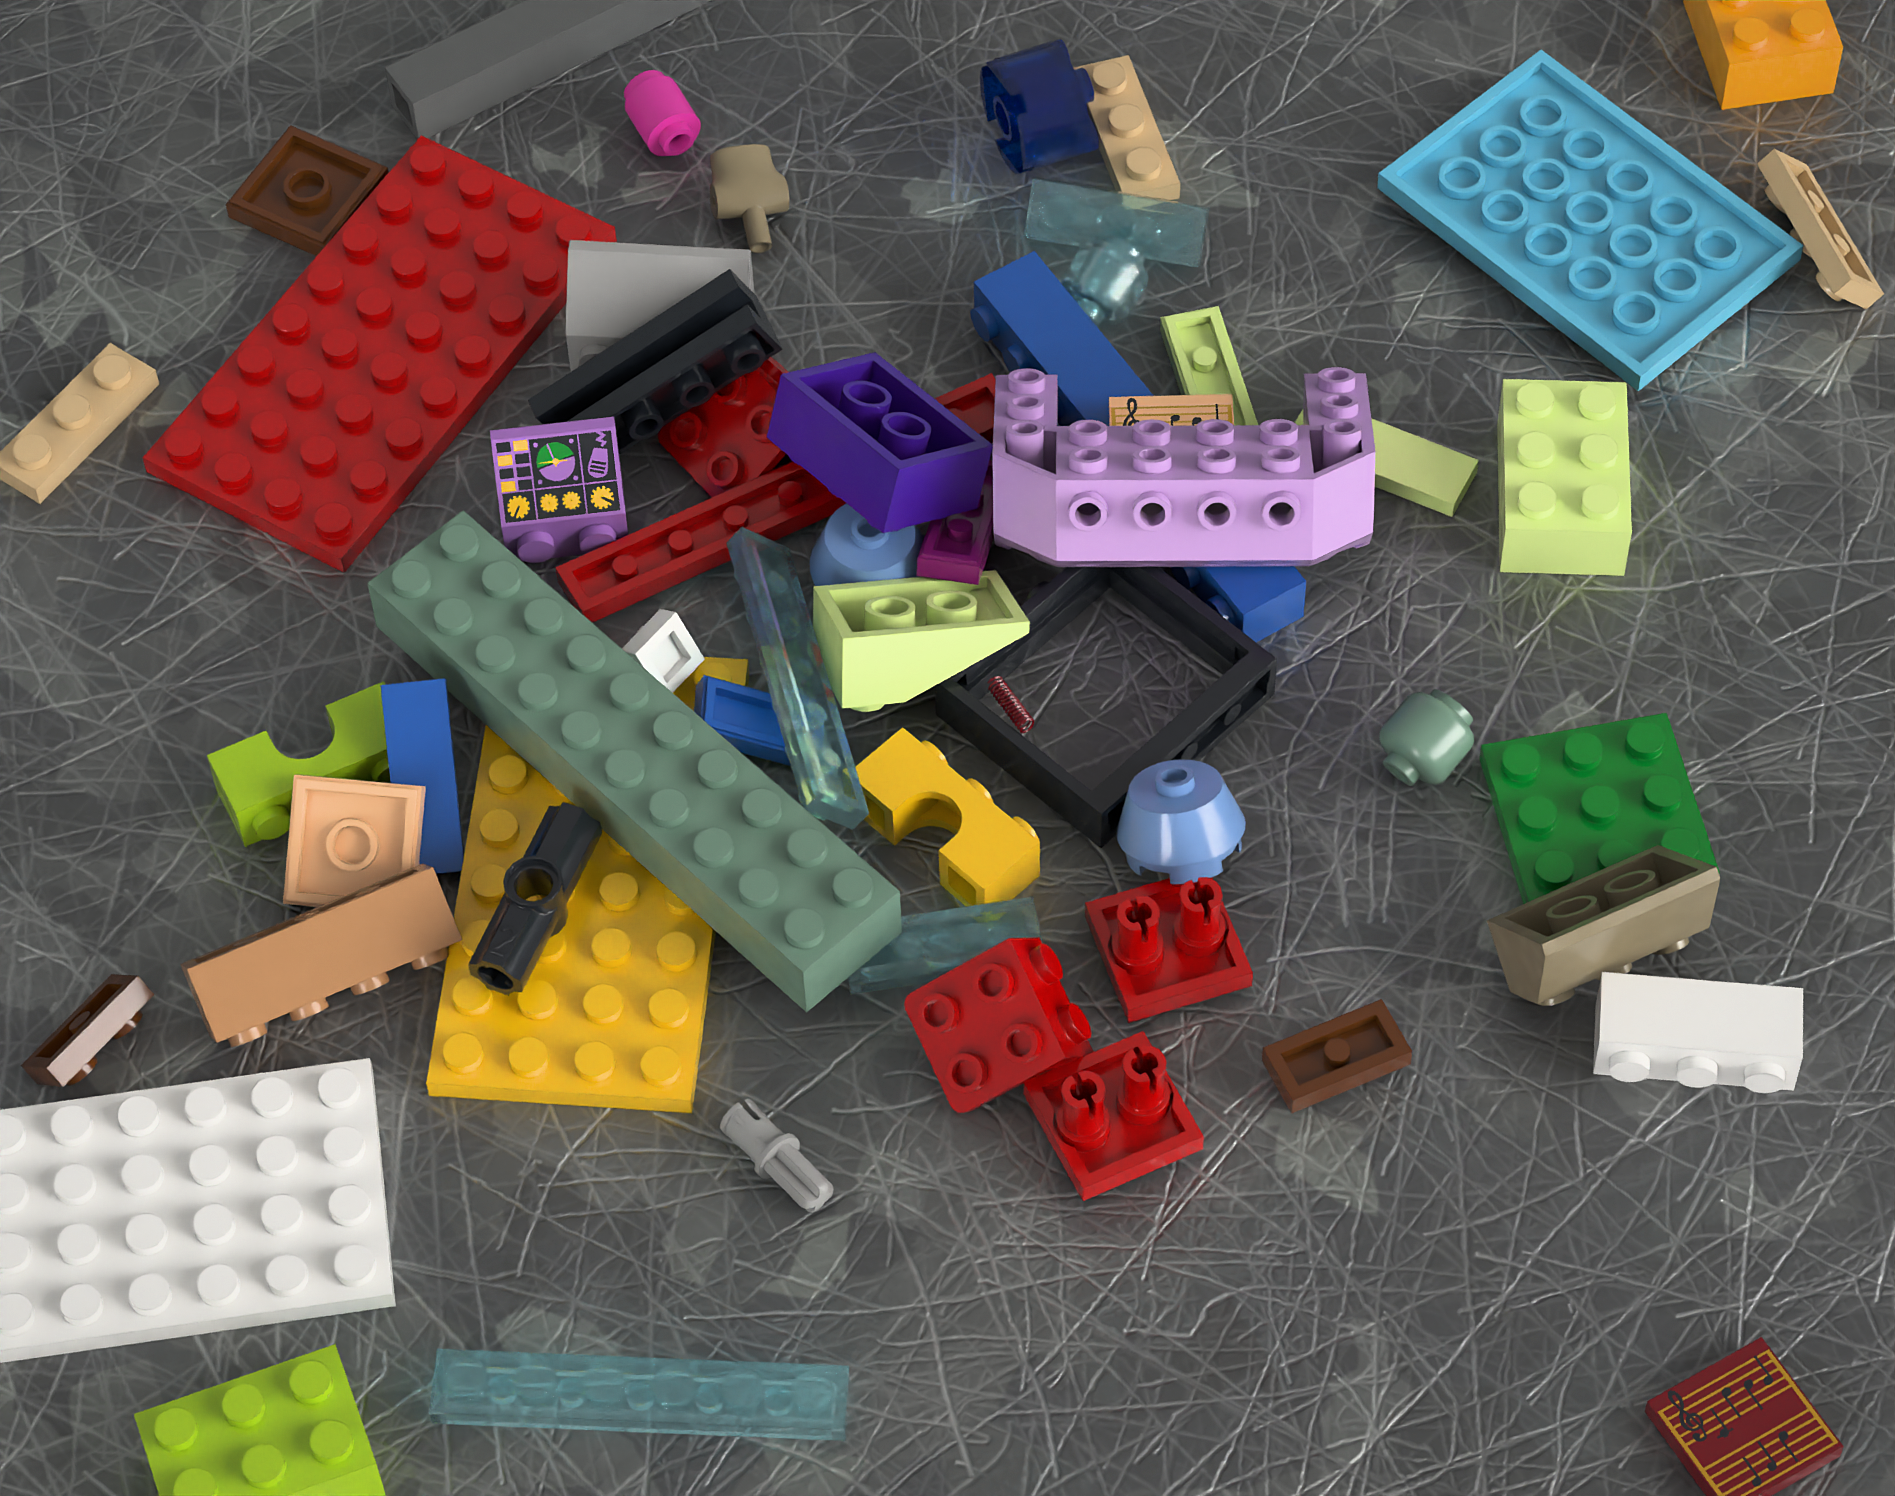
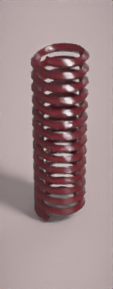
M1001 676L989 679L987 683L995 681L989 685L988 691H991L995 700L998 701L1000 707H1003V710L1010 717L1012 723H1015L1020 733H1026L1031 730L1034 725V719L1020 700L1017 699L1008 684L1005 683Z

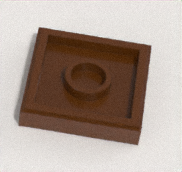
M290 125L226 203L228 217L317 256L389 171L388 167Z

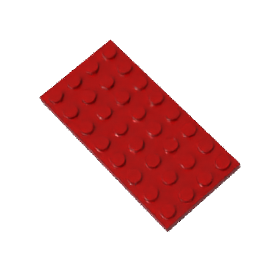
M421 135L143 456L146 472L345 573L567 303L569 241L617 242L615 227Z

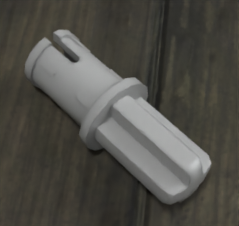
M744 1099L742 1105L738 1102L727 1111L720 1123V1129L755 1163L754 1170L760 1178L768 1179L772 1177L801 1208H805L808 1212H816L831 1198L834 1190L833 1185L798 1151L800 1142L794 1134H784L751 1099Z

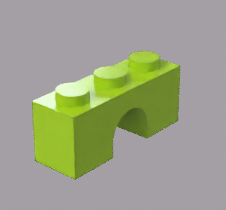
M384 681L325 705L333 741L326 750L314 757L294 759L281 754L273 745L267 731L207 755L216 790L245 847L261 840L278 838L289 830L294 775L390 783L380 686L386 685Z

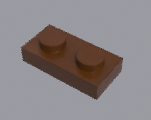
M111 974L31 1054L21 1067L38 1085L64 1087L65 1085L71 1086L76 1084L92 1071L97 1064V1058L94 1055L110 1039L116 1040L121 1038L139 1023L143 1016L140 1009L155 994L138 975Z
M1382 999L1265 1046L1262 1051V1062L1291 1114L1411 1064L1412 1058L1410 1046Z

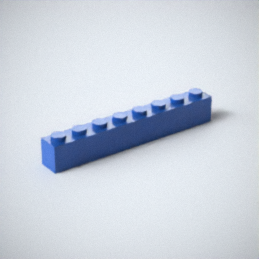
M1035 251L974 281V308L970 311L972 323L984 341L992 340L1001 351L1009 373L1017 369L1028 368L1039 370L1044 375H1058V423L1060 426H1070L1072 423L1080 420H1096L1109 426V397L1154 396ZM1294 566L1171 567L1178 583L1187 590L1192 588L1200 600L1255 642L1304 617L1306 580Z

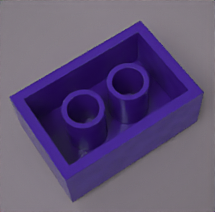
M876 352L781 374L767 433V438L785 452L794 463L802 466L824 484L833 495L841 498L863 516L872 527L880 530L882 533L895 532L905 527L936 519H944L954 514L977 509L993 445Z

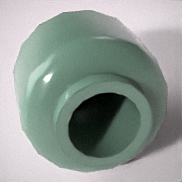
M1433 689L1430 694L1423 692L1409 694L1379 732V742L1388 754L1383 761V765L1391 774L1409 786H1413L1418 779L1428 784H1442L1473 746L1474 735L1469 727L1473 722L1472 716L1459 702L1438 689Z

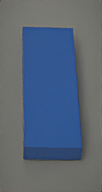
M446 679L380 685L390 783L426 786L419 865L424 863L433 867L436 875L461 872L464 861V846Z

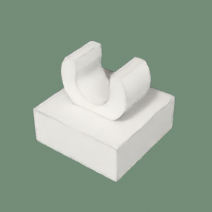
M659 609L622 648L672 693L705 660L678 614L664 609Z

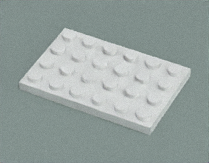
M370 1058L0 1110V1363L396 1306L374 1075Z

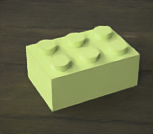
M1503 379L1497 421L1500 572L1624 576L1632 534L1627 382Z

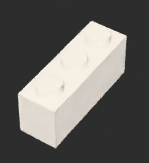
M1602 972L1595 1006L1593 1074L1611 1075L1613 1078L1624 1082H1637L1647 1078L1679 1081L1685 1086L1695 1088L1720 1084L1744 1086L1758 1093H1773L1779 1090L1794 1091L1803 1058V988Z

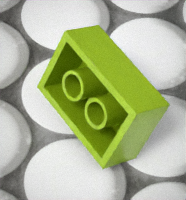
M336 1344L134 1414L159 1496H386L377 1463Z

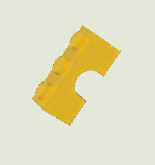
M903 727L847 773L850 808L894 846L912 831L926 826L941 827L955 835L938 850L940 885L983 922L986 923L1040 876V841L1034 829L1018 816L1011 818L995 805L989 792L977 780L972 778L965 780L948 765L942 752L934 744L926 740L920 742Z

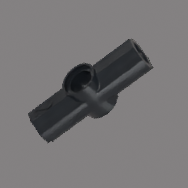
M562 802L559 806H549L523 858L514 862L506 871L503 880L505 893L468 963L470 974L484 983L488 989L508 996L512 992H523L549 938L559 933L565 926L568 918L567 902L602 835L600 822L589 816L584 808ZM531 896H546L545 898L537 901L526 900Z

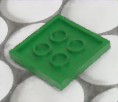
M1667 713L1481 745L1479 760L1523 904L1657 845L1716 866L1718 873H1720Z

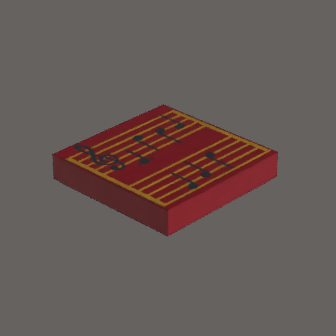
M1762 1337L1648 1400L1645 1408L1647 1416L1706 1496H1772L1840 1457L1844 1447Z

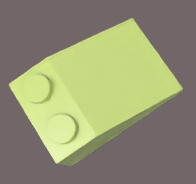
M996 570L983 571L978 585L929 577H912L813 586V656L842 709L851 708L856 711L870 712L881 709L884 704L904 703L1029 634L1030 621Z

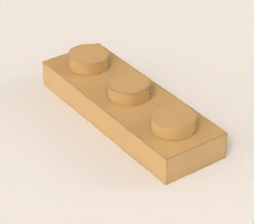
M1129 55L1074 67L1073 84L1123 211L1179 199L1180 181Z
M1773 149L1757 163L1769 184L1765 187L1767 197L1777 209L1787 214L1794 226L1790 231V235L1803 245L1802 251L1814 260L1819 269L1816 279L1825 293L1835 301L1845 299L1867 309L1884 295L1883 291L1807 164Z
M109 343L0 451V480L41 504L159 385L156 370Z

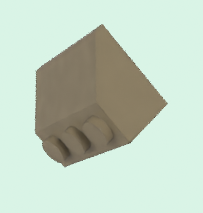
M1657 845L1487 920L1510 992L1537 1005H1555L1571 998L1575 994L1574 988L1594 979L1600 980L1602 972L1626 974L1632 969V962L1649 954H1668L1684 948L1689 943L1688 937L1710 927L1720 883L1717 867Z

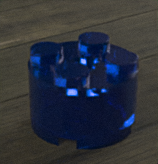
M1061 39L995 58L992 61L986 62L987 66L981 67L980 90L987 121L997 120L1004 137L995 139V143L1003 160L1015 174L1043 168L1098 149V135L1092 120L1089 118L1086 106L1087 103L1094 101L1091 79L1084 68L1074 70L1067 47Z

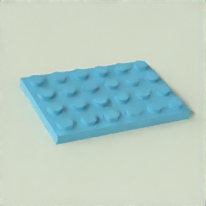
M1539 50L1378 173L1377 189L1637 391L1641 390L1798 263L1803 250V245L1543 50Z

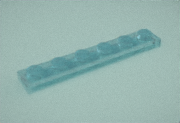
M741 527L729 539L727 547L734 567V576L738 582L747 612V621L751 626L758 650L759 662L764 671L771 695L772 707L776 713L785 743V752L790 761L798 788L799 800L802 806L814 817L821 820L828 819L854 829L869 814V810L790 549Z
M437 1349L429 1414L433 1424L846 1441L850 1369L849 1366Z

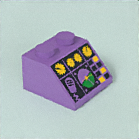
M614 417L490 430L504 545L522 562L539 563L550 558L584 555L629 535Z

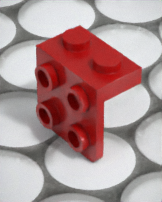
M772 357L764 361L755 371L742 375L714 393L707 402L691 408L663 426L659 431L658 439L661 445L711 497L772 471L786 455L785 452L767 438L780 376L783 373H788Z
M1039 937L1008 938L912 991L905 998L904 1007L951 1108L958 1113L971 1112L1049 1069H1056L1094 1052L1088 1041L1091 1038L1089 1022L1082 1010L1076 1004L1070 1003L1060 982V979L1063 977L1060 961L1047 944H1042Z

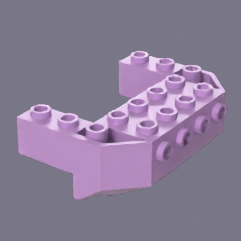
M1331 367L1321 370L1318 374H1304L1303 425H1297L1285 419L1267 420L1260 425H1233L1225 420L1210 419L1202 421L1196 426H1170L1164 421L1152 419L1139 421L1133 426H1106L1103 422L1096 420H1080L1072 423L1070 426H1058V375H1044L1039 370L1028 368L1014 370L1008 375H996L992 452L993 530L995 545L1008 550L1011 548L1020 550L1041 562L1056 567L1311 566L1325 561L1352 547L1357 549L1368 545L1373 534L1376 451L1366 373H1354L1347 368Z

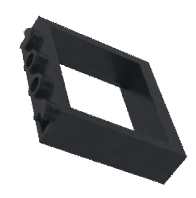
M1066 567L1050 582L1043 581L1036 585L1020 607L1030 621L1029 634L935 685L936 715L1097 846L1102 848L1117 835V828L1128 788L1133 778L1142 770L1157 763L1182 759L1200 761L1275 694L1277 658L1159 567ZM1112 588L1223 676L1091 791L979 700L990 692L988 687L995 680L987 683L989 679L1001 676L1004 680L1103 593Z

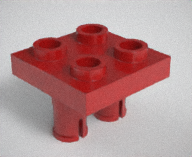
M1200 877L1197 882L1193 883L1190 880L1184 884H1170V878L1085 902L1086 921L1128 1023L1252 986L1253 971L1222 901V889L1213 880V877Z
M1144 1031L1024 1082V1096L1082 1201L1203 1149L1204 1136L1166 1071L1167 1062L1165 1056L1160 1049L1151 1045Z

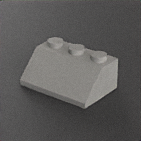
M570 240L567 271L566 341L571 372L729 269L754 293L751 250Z

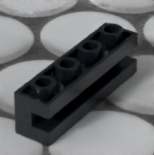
M729 269L530 398L528 402L535 418L542 424L614 417L620 455L643 439L656 435L663 426L691 408L704 404L714 393L742 375L755 371L764 361L783 349L757 296Z

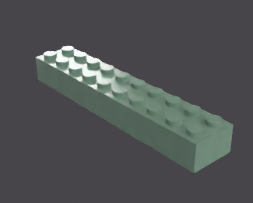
M464 510L367 583L376 626L434 679L445 678L447 690L571 802L577 807L584 808L589 816L599 821L601 828L806 1013L902 933L900 891Z

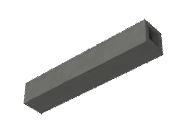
M524 0L386 66L385 72L391 105L417 139L421 135L429 138L712 0Z

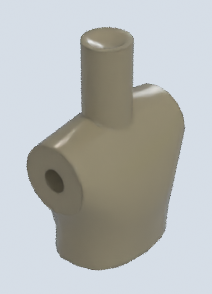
M748 144L726 147L715 151L710 155L712 171L710 204L714 218H742L749 250L752 253L768 251L772 248V241L766 215L789 210L787 181L782 174L776 171L770 148L761 144Z

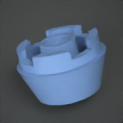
M846 503L829 518L812 549L810 556L812 580L815 586L922 577L917 576V558L925 536L917 525L905 527L895 532L882 533L880 530L872 527L863 516Z
M1170 760L1157 763L1142 770L1131 781L1117 828V841L1126 854L1129 867L1136 874L1141 876L1145 869H1149L1155 872L1169 873L1170 884H1184L1190 880L1194 883L1200 877L1212 878L1223 872L1221 861L1233 853L1234 850L1240 853L1242 849L1241 837L1244 834L1246 822L1243 812L1222 776L1214 767L1195 760Z

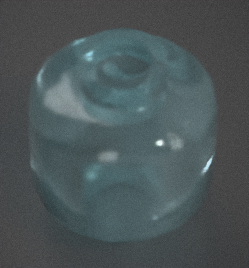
M1107 235L1102 240L1093 239L1081 245L1062 276L1061 284L1093 323L1099 327L1101 322L1117 325L1128 319L1147 288L1149 276L1143 266L1145 258L1134 246L1120 238Z

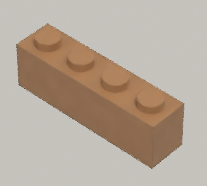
M423 863L180 965L209 1036L217 1043L228 1039L230 1046L235 1047L266 1034L268 1031L264 1023L289 1013L292 1021H297L329 1007L326 997L350 987L353 995L363 994L376 989L390 981L387 971L411 962L414 970L440 962L448 957L447 946L461 941L462 938L434 868Z

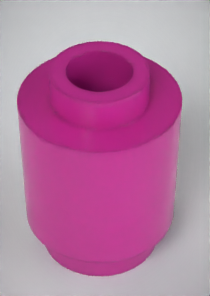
M657 70L645 71L635 76L624 90V99L626 100L625 111L645 144L657 156H675L684 153L693 145L701 129V123L677 83L671 77L665 76Z

